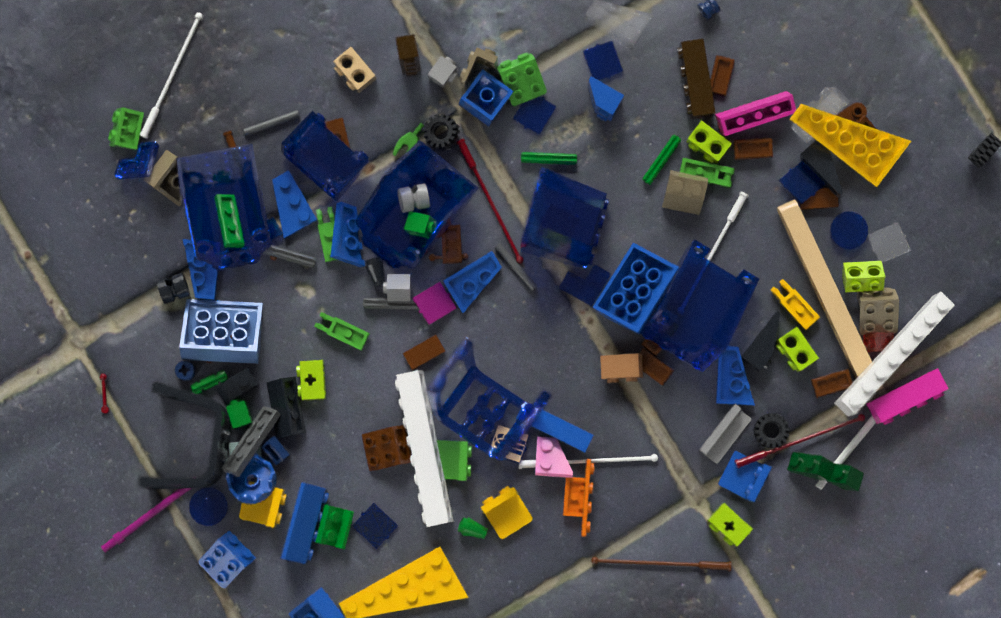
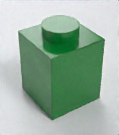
M409 211L404 230L410 235L431 239L436 231V220L430 215Z
M236 399L231 401L229 406H226L233 429L252 424L253 420L246 401Z

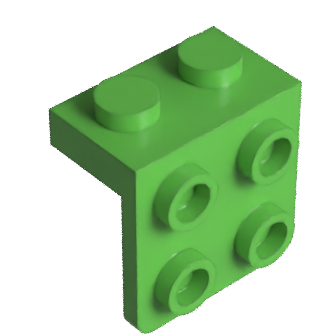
M521 54L517 57L518 59L503 61L500 63V66L496 67L504 85L514 91L509 98L513 106L544 95L547 92L536 59L532 54Z
M437 440L445 479L466 481L467 477H471V465H468V457H472V446L469 445V441Z

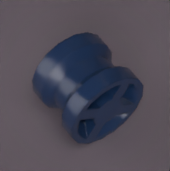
M706 0L704 3L697 5L699 11L707 20L711 19L714 13L721 11L715 0Z
M181 361L175 367V374L178 378L188 381L195 376L196 368L188 361Z

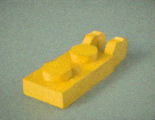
M782 279L779 283L789 294L784 298L775 287L771 289V292L780 300L782 306L801 327L807 330L820 316L795 289L793 290Z

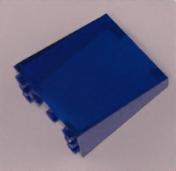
M694 239L676 266L680 268L640 331V334L644 338L658 344L662 349L670 351L677 358L688 362L695 369L703 372L726 351L760 279L744 269L735 277L704 258L711 249ZM695 247L700 248L703 252L697 251ZM743 277L749 278L751 282L746 281Z

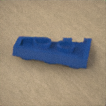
M289 170L272 180L284 239L317 221Z
M344 202L336 204L330 257L361 268L365 266V261L361 257L363 247L358 237L360 228L357 208Z
M183 239L195 298L215 300L221 243Z
M490 251L443 280L462 313L466 311L502 266L494 253Z
M718 347L716 404L755 406L739 347Z

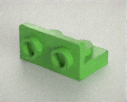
M123 107L114 111L112 117L114 126L113 130H110L108 137L110 146L137 150L144 113Z

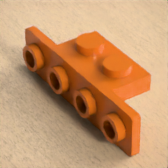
M586 459L585 478H565L563 516L582 517L581 537H586V533L590 532V521H587V513L591 514L592 504L588 502V495L592 494L593 483L589 482L590 475L594 474V463H591V459Z

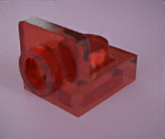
M872 332L863 335V344L867 352H882L894 339V333Z

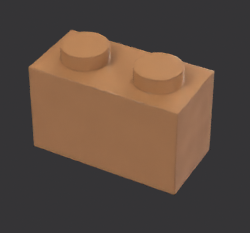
M641 354L600 356L601 379L607 380V383H619V379H626V382H637L638 378H643Z

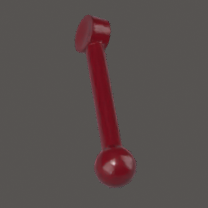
M102 373L100 375L103 396L101 412L106 414L109 412L105 382L107 375Z

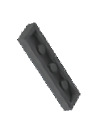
M263 406L222 469L226 473L239 477L281 414L277 410Z

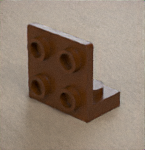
M404 425L392 426L362 434L370 472L411 463L410 456L412 454L407 444V431Z

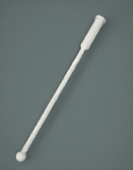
M197 13L195 15L196 20L177 58V61L158 99V102L156 106L152 108L149 117L142 129V132H140V136L143 138L148 139L149 137L148 135L159 113V106L166 94V91L185 53V50L191 40V37L197 27V24L199 20H202L203 15L201 13Z
M740 191L739 197L727 217L728 221L682 306L677 309L678 314H684L686 304L728 227L734 222L746 198L749 197L748 194Z
M653 454L645 457L591 459V463L642 460L656 462L658 456ZM586 459L567 460L569 464L586 463ZM520 460L519 469L536 467V460Z

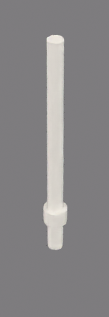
M873 416L869 418L834 463L843 464L875 425L876 422ZM819 480L815 486L822 490L827 482Z

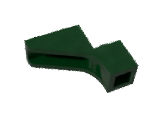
M792 452L787 468L792 473L822 480L844 490L858 492L864 476L863 472L850 465L836 464L821 455Z

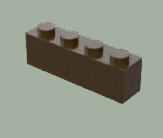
M415 34L395 37L402 74H406L408 77L418 75V72H421Z
M704 38L682 41L679 48H677L678 59L682 60L680 74L681 78L684 77L685 79L683 93L684 96L688 97V103H686L687 115L690 114L691 119L714 116L716 112Z

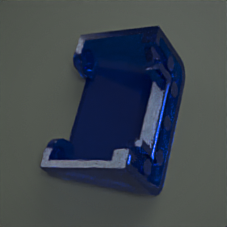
M312 110L281 143V152L328 196L338 201L370 162L368 160L369 157L361 150L359 152L351 150L326 128L324 116L320 113L316 114Z

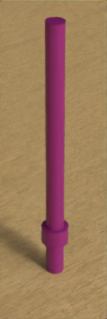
M191 488L177 489L124 530L115 533L112 539L101 546L103 551L106 553L115 545H120L127 536Z

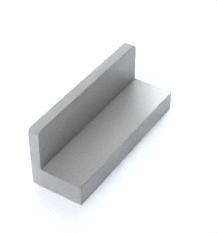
M734 404L699 451L718 464L751 421V417Z

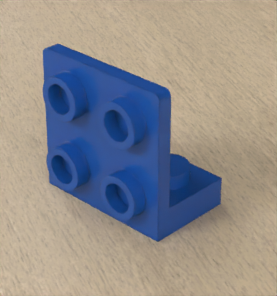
M734 451L718 485L750 502H755L772 467L756 461L737 469L734 460L747 456Z

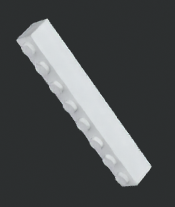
M942 292L933 295L837 399L835 404L848 417L856 414L954 307V304Z
M416 370L396 375L395 385L401 397L399 405L405 416L403 417V425L408 431L407 444L409 448L411 447L412 451L410 460L412 466H415L416 471L414 480L416 485L419 486L420 491L418 493V500L422 504L424 511L422 512L423 522L426 523L427 527L454 522L423 370Z

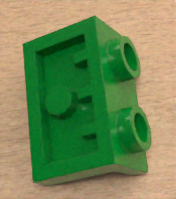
M325 504L315 542L345 549L354 512Z

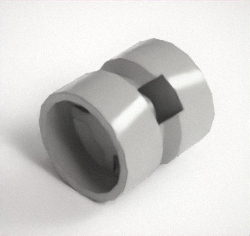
M425 183L414 185L413 189L410 187L398 188V198L403 213L414 211L415 207L417 209L430 207Z

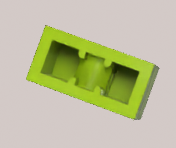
M300 361V366L296 367L297 377L301 379V385H298V397L302 396L303 401L326 399L324 361ZM310 375H312V377L316 379V381L312 383V386H310V383L306 382V379H309Z
M722 503L707 519L710 522L708 526L715 533L721 532L724 535L723 540L729 546L734 544L738 547L753 530L725 503ZM725 522H727V523L732 522V523H733V524L731 525V527L733 528L732 531H731V530H725V528H726V525L724 524Z

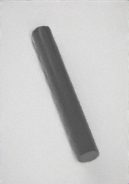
M298 110L246 128L244 132L246 136L299 118L300 115Z
M499 243L495 247L497 252L533 291L537 287L535 282L502 244Z

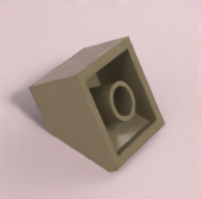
M166 150L144 181L180 207L202 176L180 158Z
M670 170L662 207L700 215L708 178Z

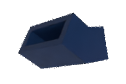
M275 436L262 446V449L275 465L282 463L290 456L289 452Z

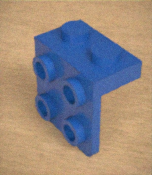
M228 531L199 559L198 563L222 588H226L256 557L234 534Z

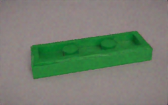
M216 194L214 198L224 247L243 248L245 243L235 195Z

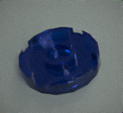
M846 211L833 219L830 225V236L832 241L840 248L852 250L865 242L868 236V225L860 214Z
M202 488L196 491L189 503V512L192 518L198 524L204 526H213L220 523L228 511V502L225 495L214 488Z

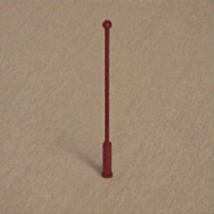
M465 139L458 140L456 143L485 193L517 257L516 262L522 263L524 259L519 255L476 169L477 165L465 143Z
M860 414L857 418L774 449L763 450L739 460L736 459L734 460L737 469H740L742 466L766 458L771 453L857 421L863 422L865 415Z

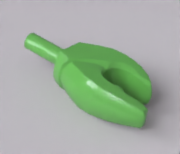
M422 123L417 126L413 133L408 132L398 140L393 156L398 154L403 145L409 146L404 157H408L415 152L420 139L417 135L424 126Z

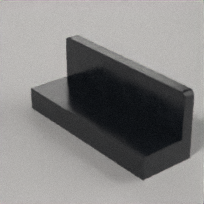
M296 376L267 382L271 409L277 410L281 414L274 424L277 438L306 433L300 398L298 397Z

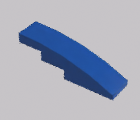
M525 401L516 419L584 453L594 436Z

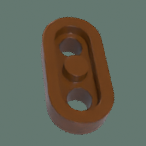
M856 102L836 116L856 122L862 115H867V109L862 103ZM859 109L861 114L856 115L854 110Z

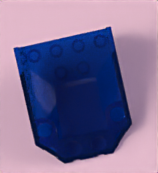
M419 140L383 174L356 218V225L362 232V243L392 268L407 266L410 269H415L472 200L479 187ZM425 183L430 207L424 209H417L415 207L414 211L411 212L430 215L436 220L437 227L430 239L410 235L404 230L409 212L403 213L401 210L398 188L410 187L413 189L414 185Z
M253 144L176 158L181 198L196 259L212 265V268L218 271L225 270L226 268L241 267L247 264H256L261 259L263 252L270 248L272 240ZM216 194L235 195L245 243L243 248L224 247L214 198Z
M541 167L521 240L520 252L587 269L588 265H592L595 255L591 254L593 246L597 247L600 234L597 233L598 228L602 229L605 215H602V211L607 210L609 199H606L607 193Z

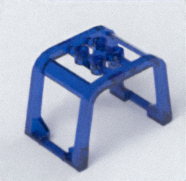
M467 338L462 340L426 389L433 415L447 428L497 460H503L516 448L552 398V395L543 389L535 402L530 404L482 373L475 363L473 342ZM458 359L462 362L464 361L468 372L442 406L440 394L447 383L445 377ZM476 379L488 389L484 394L478 396L477 403L472 409L467 411L466 419L460 425L448 415ZM495 392L504 399L500 405H496L493 408L492 413L487 407L490 397ZM511 403L523 412L498 447L495 448L485 442L484 438L494 431L495 424L504 417L505 409ZM480 416L485 421L479 434L475 435L468 428L471 424L476 423Z

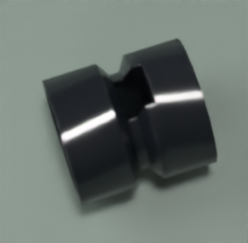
M183 273L173 275L170 280L164 278L157 281V287L164 304L174 302L177 297L183 299L190 296L189 287Z

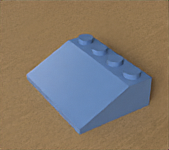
M186 299L179 346L181 360L258 364L263 303Z

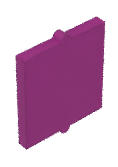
M441 282L412 298L419 309V314L423 315L428 325L456 309V306L449 297L450 293L446 292Z

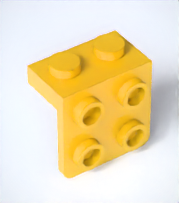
M248 482V484L253 485L255 482ZM275 487L271 495L259 503H242L239 513L240 519L273 528L277 524L280 525L282 513H280L281 505H285L287 494H284L285 490Z
M509 486L500 490V495L495 499L491 496L482 502L484 505L481 507L501 539L511 535L533 519L515 488L512 487L510 489Z

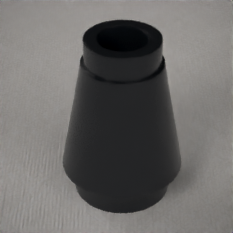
M380 257L366 260L365 268L374 286L383 284L385 282L383 260L381 261Z

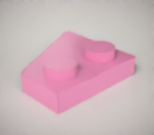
M537 437L535 475L572 478L573 472L558 440L550 437Z

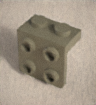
M476 48L475 52L471 51L467 60L468 68L462 70L459 78L463 89L467 88L477 63L493 70L496 69L498 56H495L496 53L490 49H485L484 51Z
M884 288V291L857 292V300L860 305V334L897 333L899 297L896 290Z

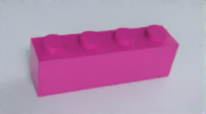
M785 91L717 113L715 117L720 133L727 136L792 115L796 111L793 95Z
M937 368L866 404L876 424L883 422L886 425L894 421V416L900 414L902 417L911 412L910 408L914 406L920 408L928 404V399L933 397L936 400L944 396L943 392L948 390V387Z

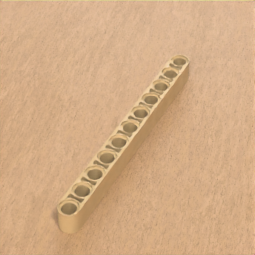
M794 199L778 206V214L848 364L857 379L872 361L800 207ZM881 385L877 391L883 389V385Z

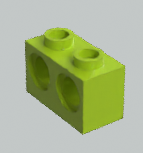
M702 120L686 141L689 143L688 147L695 152H701L704 155L703 158L711 164L713 162L717 164L732 144ZM702 134L705 136V141L700 143L695 139V136ZM711 146H718L721 152L719 154L712 153Z
M882 261L843 263L842 279L845 292L884 291L885 274Z
M798 327L776 341L778 343L776 345L778 351L782 355L785 354L789 359L787 363L793 371L800 372L819 359ZM787 338L794 339L795 346L793 348L787 347L785 343ZM799 353L804 354L806 357L804 364H800L797 361Z

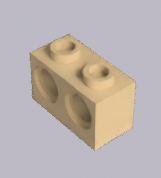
M352 47L334 60V70L340 77L343 75L348 80L346 84L352 91L356 89L360 93L376 80L375 74ZM345 60L353 62L350 68L342 66ZM358 74L365 76V79L360 83L354 80Z

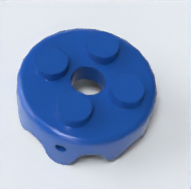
M256 453L239 477L226 473L230 492L242 503H259L268 498L276 486V473L271 463ZM251 478H257V482L255 484H248V481Z

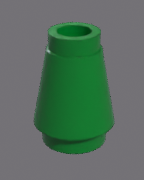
M462 517L458 526V532L461 535L482 539L485 538L488 528L469 517Z

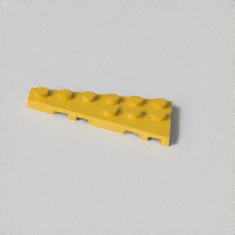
M800 104L790 118L793 123L875 187L880 184L911 143L910 140Z
M438 547L338 604L346 618H363L468 598L442 548Z

